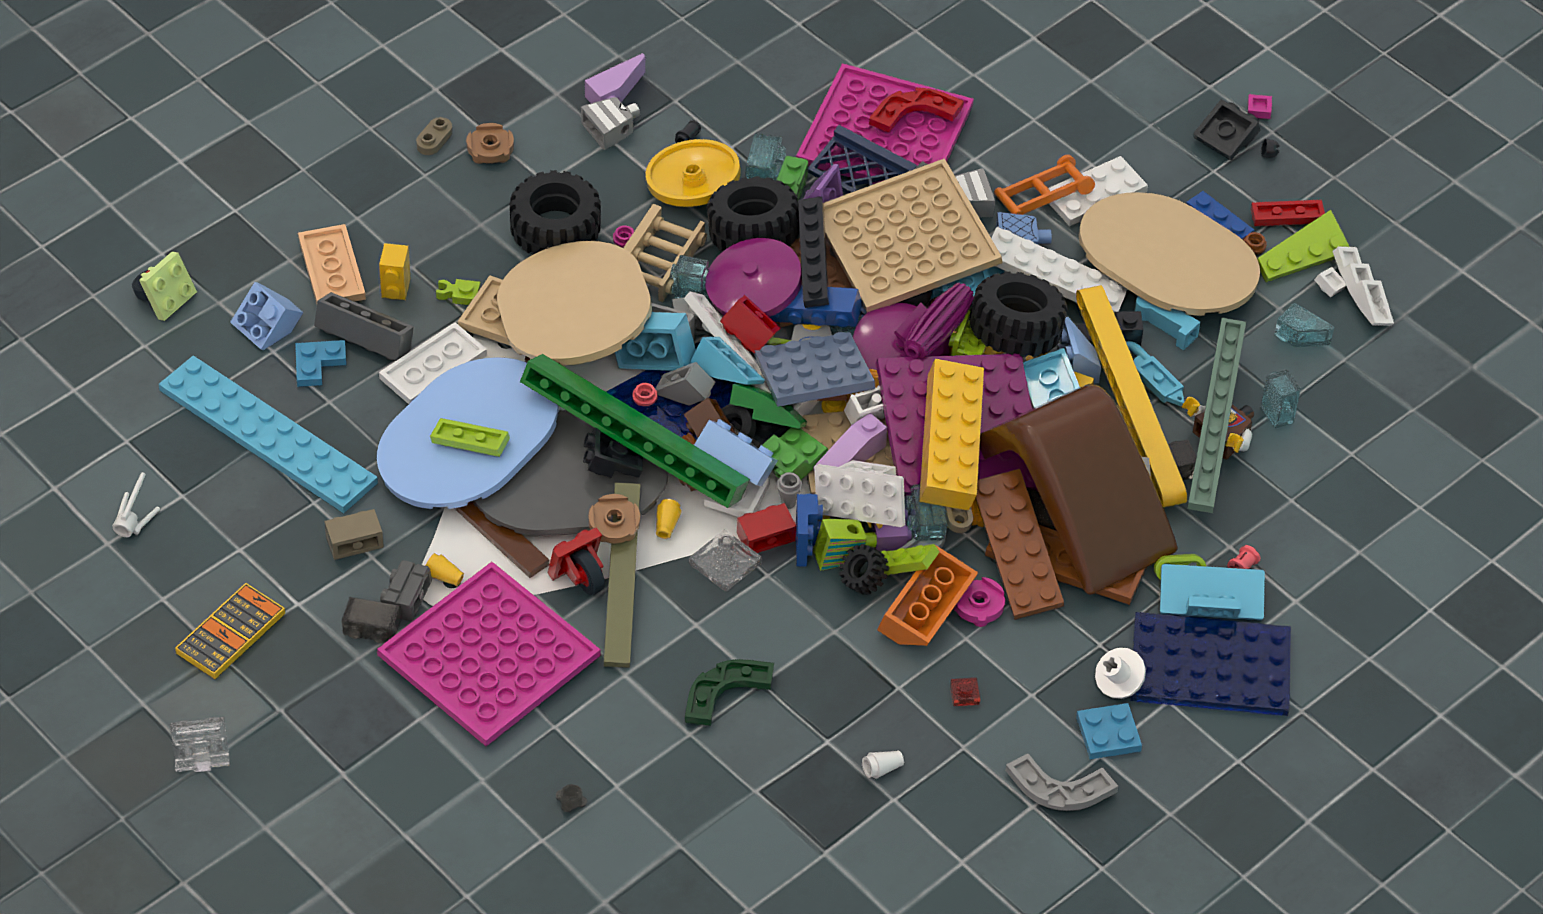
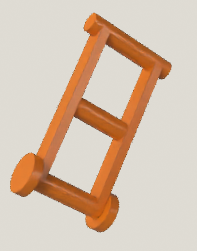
M1064 155L1058 160L1057 166L1006 188L998 187L995 189L994 194L1011 214L1023 215L1076 191L1083 195L1089 194L1095 187V181L1090 176H1083L1075 167L1076 161L1071 155ZM1065 173H1069L1075 180L1052 191L1044 184V182ZM1032 187H1035L1041 194V196L1020 205H1016L1010 198Z

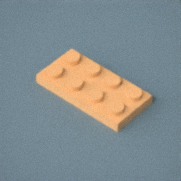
M345 224L298 233L300 247L316 304L319 299L330 292L354 302L366 299Z

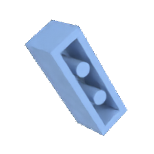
M720 419L717 422L709 420L694 445L748 477L755 485L763 486L778 461L772 457L773 452L762 445L759 448L751 444L753 439L741 432L738 435L731 432L732 426Z

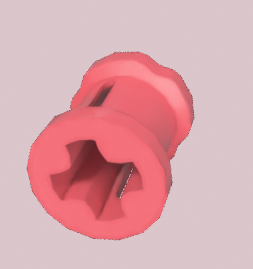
M1249 545L1242 546L1238 556L1231 559L1227 567L1250 569L1253 565L1260 562V554Z

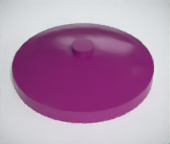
M769 238L744 240L724 250L713 261L706 276V291L711 304L722 315H725L741 297L746 295L768 317H771L785 309L798 295L802 286L801 264L797 254L788 245Z
M895 303L870 311L862 317L852 337L868 369L877 370L876 361L878 358L909 357L904 350V342L894 332L917 306ZM949 346L940 356H949Z

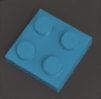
M1128 703L1077 711L1076 718L1090 760L1141 752L1142 743Z

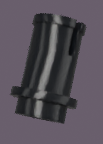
M695 120L689 121L683 130L676 133L675 142L693 140L700 133L701 125Z

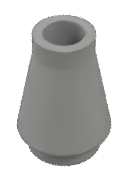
M784 473L777 481V488L781 504L785 503L787 509H791L796 505L797 494L800 493L802 488V481L795 473Z

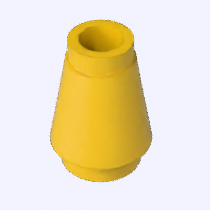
M663 499L657 505L656 535L660 538H670L682 513L680 504L677 501Z
M432 554L425 565L430 568L432 578L453 584L456 587L464 577V573L442 554Z

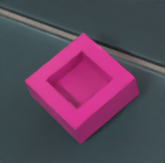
M1249 94L1247 114L1250 113L1256 118L1270 119L1272 96Z

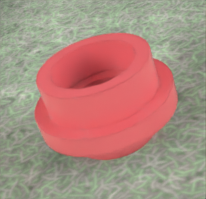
M641 383L633 391V401L640 406H650L657 400V391L653 385Z

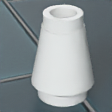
M900 751L872 752L862 759L865 775L875 779L904 764V758Z

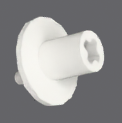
M1129 648L1111 650L1100 659L1096 667L1095 679L1097 686L1105 695L1114 699H1124L1132 696L1141 688L1145 680V664L1139 654Z

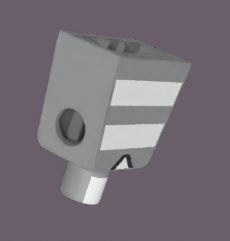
M615 97L581 107V124L603 150L610 148L631 135L633 132V119L640 116V110L635 103L625 107Z
M984 168L956 175L957 181L978 217H993L995 199Z

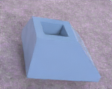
M254 282L230 323L257 347L265 350L290 334L303 312L289 299L258 282Z
M1066 317L1060 344H1057V350L1064 348L1073 371L1094 378L1093 384H1097L1100 379L1101 365L1096 349L1070 318Z

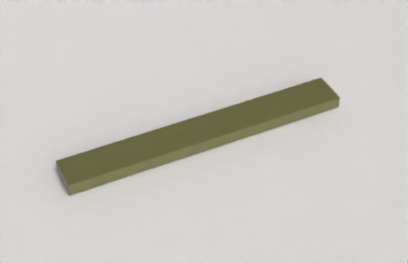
M615 483L614 494L627 497L628 501L632 502L633 505L635 503L639 508L640 484ZM613 515V523L621 520L616 515ZM638 530L631 541L611 543L604 666L630 668Z

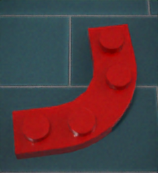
M915 88V91L902 93L900 90L891 94L880 103L869 117V125L890 133L904 115L913 111L933 113L953 122L963 109L964 101L929 88Z

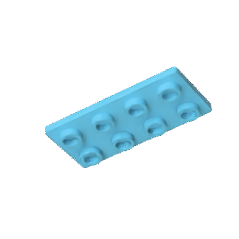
M1163 564L1161 566L1160 614L1263 620L1264 570Z

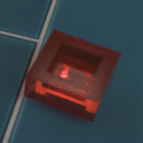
M977 677L951 679L950 688L953 706L980 705Z

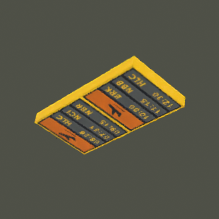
M245 583L175 647L176 654L216 679L285 615V608Z

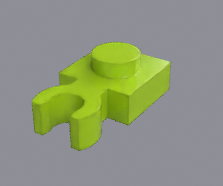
M456 279L455 284H451L447 280H439L438 288L441 290H436V298L439 300L452 298V303L469 305L480 290V282Z

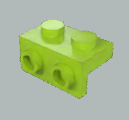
M969 310L963 321L955 329L957 333L952 332L949 347H952L951 356L983 355L987 347L982 344L981 339L978 340L970 327L969 317L971 311Z

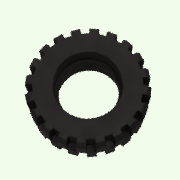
M550 170V173L539 172L535 177L530 176L524 180V183L521 182L510 197L511 235L514 237L517 245L522 246V249L527 253L532 252L534 255L542 250L561 244L596 241L601 230V200L593 185L587 180L583 181V178L577 174L573 176L570 172L563 171V173H559L557 170ZM549 211H562L571 214L562 219H547L539 216Z
M753 176V178L748 179L743 177L738 181L732 180L726 186H720L708 201L709 236L713 244L722 252L736 243L754 238L774 239L790 247L799 235L798 198L788 185L785 186L779 180L774 181L769 177L763 179L760 176Z
M1023 272L996 273L984 279L977 286L969 324L978 340L981 339L982 344L992 347L994 351H1001L1011 355L1020 354L1022 357H1027L1028 355L1035 357L1041 353L1049 352L1059 343L1066 319L1067 304L1062 293H1059L1058 288L1054 285L1051 286L1045 279L1040 280L1032 274L1030 276L1024 275Z

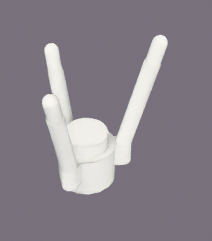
M144 472L140 474L130 498L129 493L125 492L117 518L112 525L113 530L122 537H130L132 533L138 535L141 529L160 511V508L156 507L139 523L137 515L131 511L145 478Z

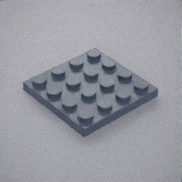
M838 332L825 337L815 336L808 340L788 341L785 344L774 346L765 345L761 350H754L756 362L777 407L875 389V380L850 332Z

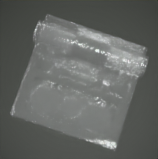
M209 717L201 720H184L170 723L176 772L195 770V772L210 771L212 767L230 765L224 717Z

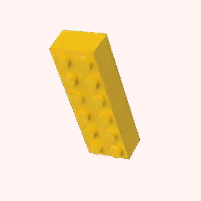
M935 359L927 379L919 502L962 510H970L977 495L983 367Z

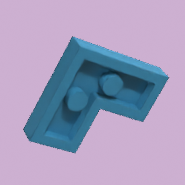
M345 340L295 343L297 387L322 385V367L346 365Z

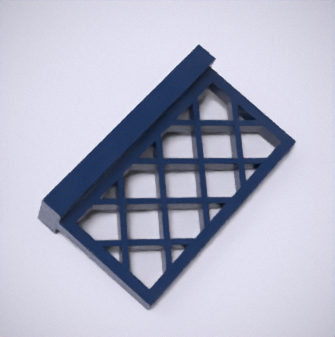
M838 125L834 130V137L807 168L809 174L819 178L826 172L817 169L820 164L830 163V166H832L833 162L846 160L848 167L839 168L840 174H850L851 180L841 182L842 191L849 194L857 191L856 185L869 183V186H871L872 182L887 180L912 171L917 165ZM838 146L844 149L845 154L831 156V150ZM859 157L864 160V164L851 166L849 159ZM878 167L884 172V174L870 176L869 169ZM866 170L867 177L853 178L852 172Z

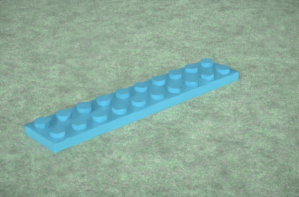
M195 356L189 358L159 383V391L342 513H345L378 484V477Z

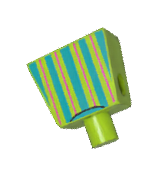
M822 519L813 549L819 569L827 570L840 567V564L845 563L842 560L843 556H849L847 551L849 549L854 551L853 546L865 544L872 548L876 547V534L874 532L865 533L859 520Z

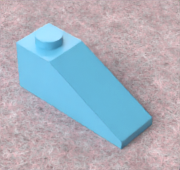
M702 337L690 361L691 363L697 362L713 378L746 385L763 384L765 381L720 337Z

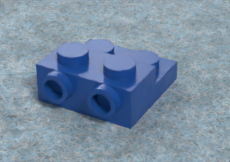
M797 494L796 566H807V556H812V546H815L822 521L818 520L823 519V505H818V494Z

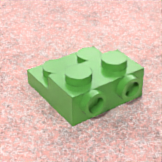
M793 427L787 430L780 438L773 435L762 445L773 452L772 457L778 460L772 470L778 479L784 473L791 472L798 475L799 479L802 480L813 470L816 463L828 451L826 446L804 430Z

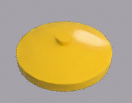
M706 139L682 141L666 147L651 159L646 168L647 186L650 193L656 199L669 205L692 207L708 204L710 197L720 186H726L732 180H739L741 174L740 162L735 151L723 143Z

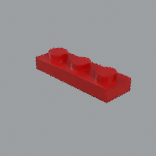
M1322 200L1251 203L1254 226L1310 224L1325 214Z

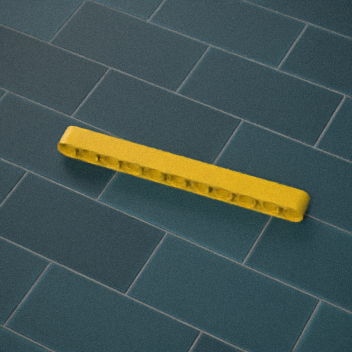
M1099 285L1077 290L1076 300L1139 453L1141 457L1149 458L1151 479L1163 508L1186 503L1187 492L1103 286Z

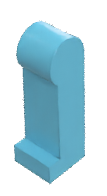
M1139 296L1137 297L1135 311H1141L1142 321H1149L1154 326L1177 339V347L1184 350L1198 337L1200 321L1180 310L1171 308V311L1147 302Z

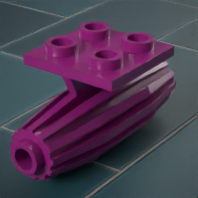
M964 283L953 285L938 296L928 308L920 303L899 326L894 334L904 342V350L912 359H924L927 356H940L949 346L952 332L963 321L973 302L974 293L969 286H966Z

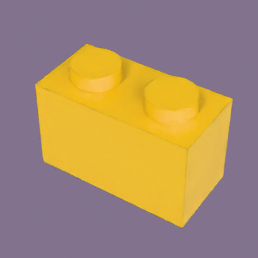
M384 243L379 263L382 298L406 300L411 279L409 246Z

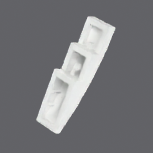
M1357 247L1335 248L1333 254L1340 274L1361 312L1372 325L1392 326L1394 321L1382 283L1373 279L1369 264L1361 263Z

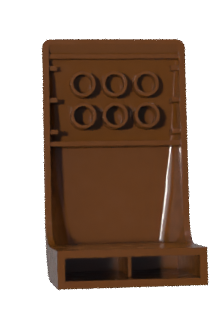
M1084 385L980 433L979 448L984 459L1007 450H1013L1025 462L1087 594H1094L1156 563L1162 556L1172 555L1178 550L1175 536L1158 493L1123 416L1114 400L1100 386Z

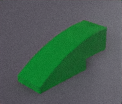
M733 384L730 404L753 409L752 419L798 429L806 426L807 421L790 405L777 407L770 392L752 385Z

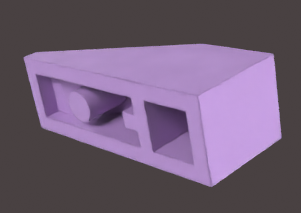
M642 53L585 80V98L590 103L613 97L618 98L622 102L645 73V55Z
M871 413L867 414L851 425L816 465L823 464L839 467L852 460L866 461L886 447L887 427Z

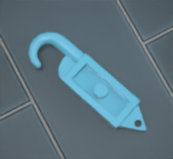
M1126 341L1128 349L1137 356L1133 361L1142 382L1163 403L1170 402L1182 406L1184 403V386L1140 345L1135 342Z

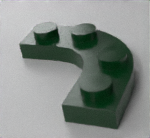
M734 659L717 663L715 668L706 673L702 672L691 686L685 712V723L711 726L714 706L718 696L733 687L771 690L774 663Z

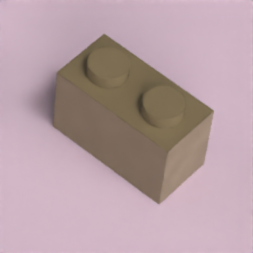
M375 509L324 521L326 538L334 560L384 548L383 533Z

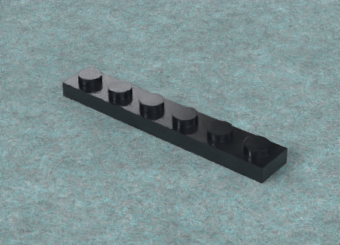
M821 196L798 200L804 307L829 305L823 199Z

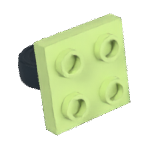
M171 252L155 267H149L143 271L132 283L136 297L142 301H149L157 318L163 321L197 293L177 252Z

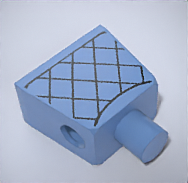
M997 212L996 227L1008 230L1021 238L1031 240L1037 245L1051 244V229L1037 230V221L1034 216Z

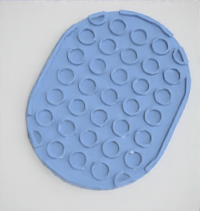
M495 357L473 360L458 365L433 380L386 428L377 450V464L380 475L389 491L410 505L426 509H433V507H448V509L466 506L467 502L480 497L484 499L502 488L544 446L557 425L556 420L559 406L520 382L527 365L524 361ZM443 418L508 431L510 439L501 456L498 457L434 444L431 442L430 435L439 419Z

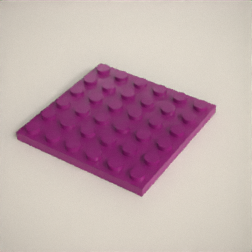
M1020 354L927 356L924 359L919 357L917 359H912L911 357L877 359L876 369L893 465L896 467V476L904 478V497L920 496L927 379L934 360L940 359L984 368L980 433L1032 409L1023 360ZM979 448L978 480L1020 469L1027 491L1039 492L1025 462L1016 452L1007 450L984 459Z

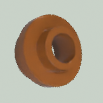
M1258 232L1249 233L1243 240L1252 249L1254 254H1261L1266 250L1267 242L1265 237Z

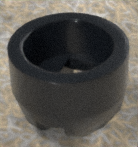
M1264 139L1261 146L1262 157H1276L1279 154V150L1276 148L1280 147L1278 142L1272 139Z

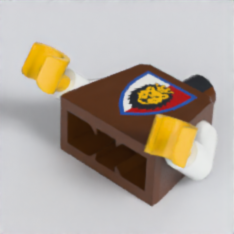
M1187 397L1181 407L1188 410L1187 414L1190 417L1195 416L1192 432L1200 438L1206 406L1200 405L1193 397ZM1234 405L1231 406L1223 451V458L1225 460L1234 452L1238 453V451H1247L1249 449L1252 439L1251 419L1254 417V412L1248 405L1237 409Z

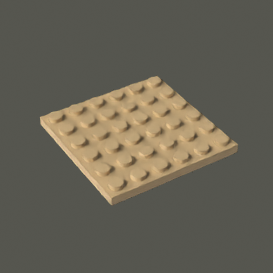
M945 158L824 203L825 237L851 285L859 290L863 307L867 313L1003 263L1001 254Z

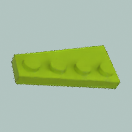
M1330 210L1260 256L1257 260L1265 282H1269L1334 260L1333 250L1335 248L1350 246Z

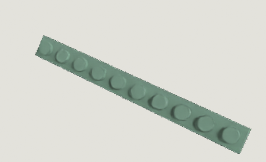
M1222 318L1187 509L1213 513L1246 326L1244 321Z

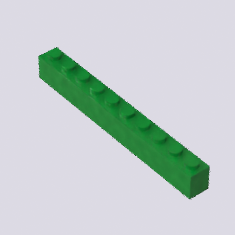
M541 354L527 362L520 380L525 386L591 426L598 428L604 434L726 508L731 507L742 499L750 481L748 477L546 355Z

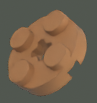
M496 123L481 124L476 127V131L472 134L470 131L468 134L467 150L475 163H504L510 159V154L514 149V137L512 132L509 130L508 133L503 129L502 125ZM489 141H492L493 144H492V145H488V142H489Z
M609 494L599 498V502L594 506L592 505L589 510L590 530L595 527L598 528L602 534L600 542L622 543L634 539L640 526V511L635 503L633 505L623 495ZM611 515H616L621 520L613 523L608 519H611Z

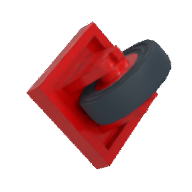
M597 527L590 531L583 530L574 539L568 542L562 541L553 548L547 572L552 581L567 574L575 585L579 584L588 595H594L603 590L605 587V580L601 569L603 564L597 556L602 534Z

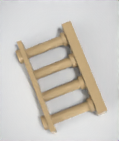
M653 204L624 246V249L629 251L638 262L641 261L667 271L663 279L642 272L647 284L659 288V301L663 302L668 294L671 295L673 293L676 282L698 248L705 244L707 239L705 222L700 221L694 231L664 221L662 207ZM664 230L686 238L688 241L682 247L653 235L656 231ZM651 245L678 256L672 263L644 253L643 250L646 246L649 247Z

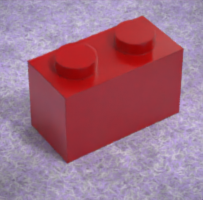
M746 295L741 297L720 320L726 332L735 335L741 341L743 347L754 354V350H761L781 329Z
M785 503L738 517L736 533L749 556L794 542L796 538V524Z

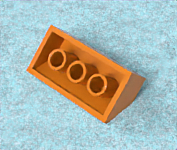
M936 546L940 551L928 569L918 570L913 574L885 613L877 631L897 644L927 646L973 582L978 572Z

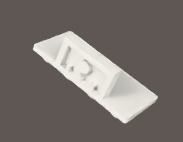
M854 460L839 467L823 464L815 465V493L818 494V505H823V515L903 527L905 525L904 478L896 476L895 466Z

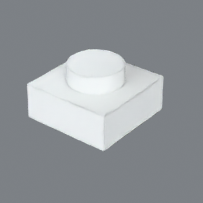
M1332 267L1320 273L1314 279L1321 290L1327 293L1329 297L1341 292L1346 287L1343 278Z

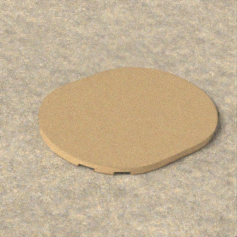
M1132 192L1116 194L1096 202L1086 211L1081 220L1079 242L1086 252L1087 259L1102 273L1157 307L1171 311V308L1186 311V315L1204 316L1205 313L1209 312L1222 314L1245 304L1256 291L1260 277V267L1252 249L1239 236L1179 200L1153 193Z
M598 241L565 243L547 248L526 258L505 276L497 293L499 312L507 339L513 350L519 355L529 357L530 360L544 354L552 360L560 362L562 366L591 362L622 349V344L629 339L634 340L643 331L644 324L651 317L652 313L650 294L637 259L622 247Z

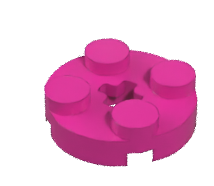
M982 577V580H973L954 607V610L964 620L974 623L978 627H984L988 622L999 618L1004 611L1005 597L1003 588L989 578ZM974 598L978 600L983 598L984 603H977Z

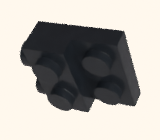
M1221 99L1196 129L1193 136L1196 140L1232 161L1243 146L1247 148L1260 132L1259 120L1250 113L1245 114L1240 111L1236 104L1232 102L1227 103Z
M594 427L591 433L588 432L586 434L583 446L587 450L584 454L583 463L588 464V471L612 478L615 471L621 472L624 475L640 477L643 471V457L604 434L598 428Z

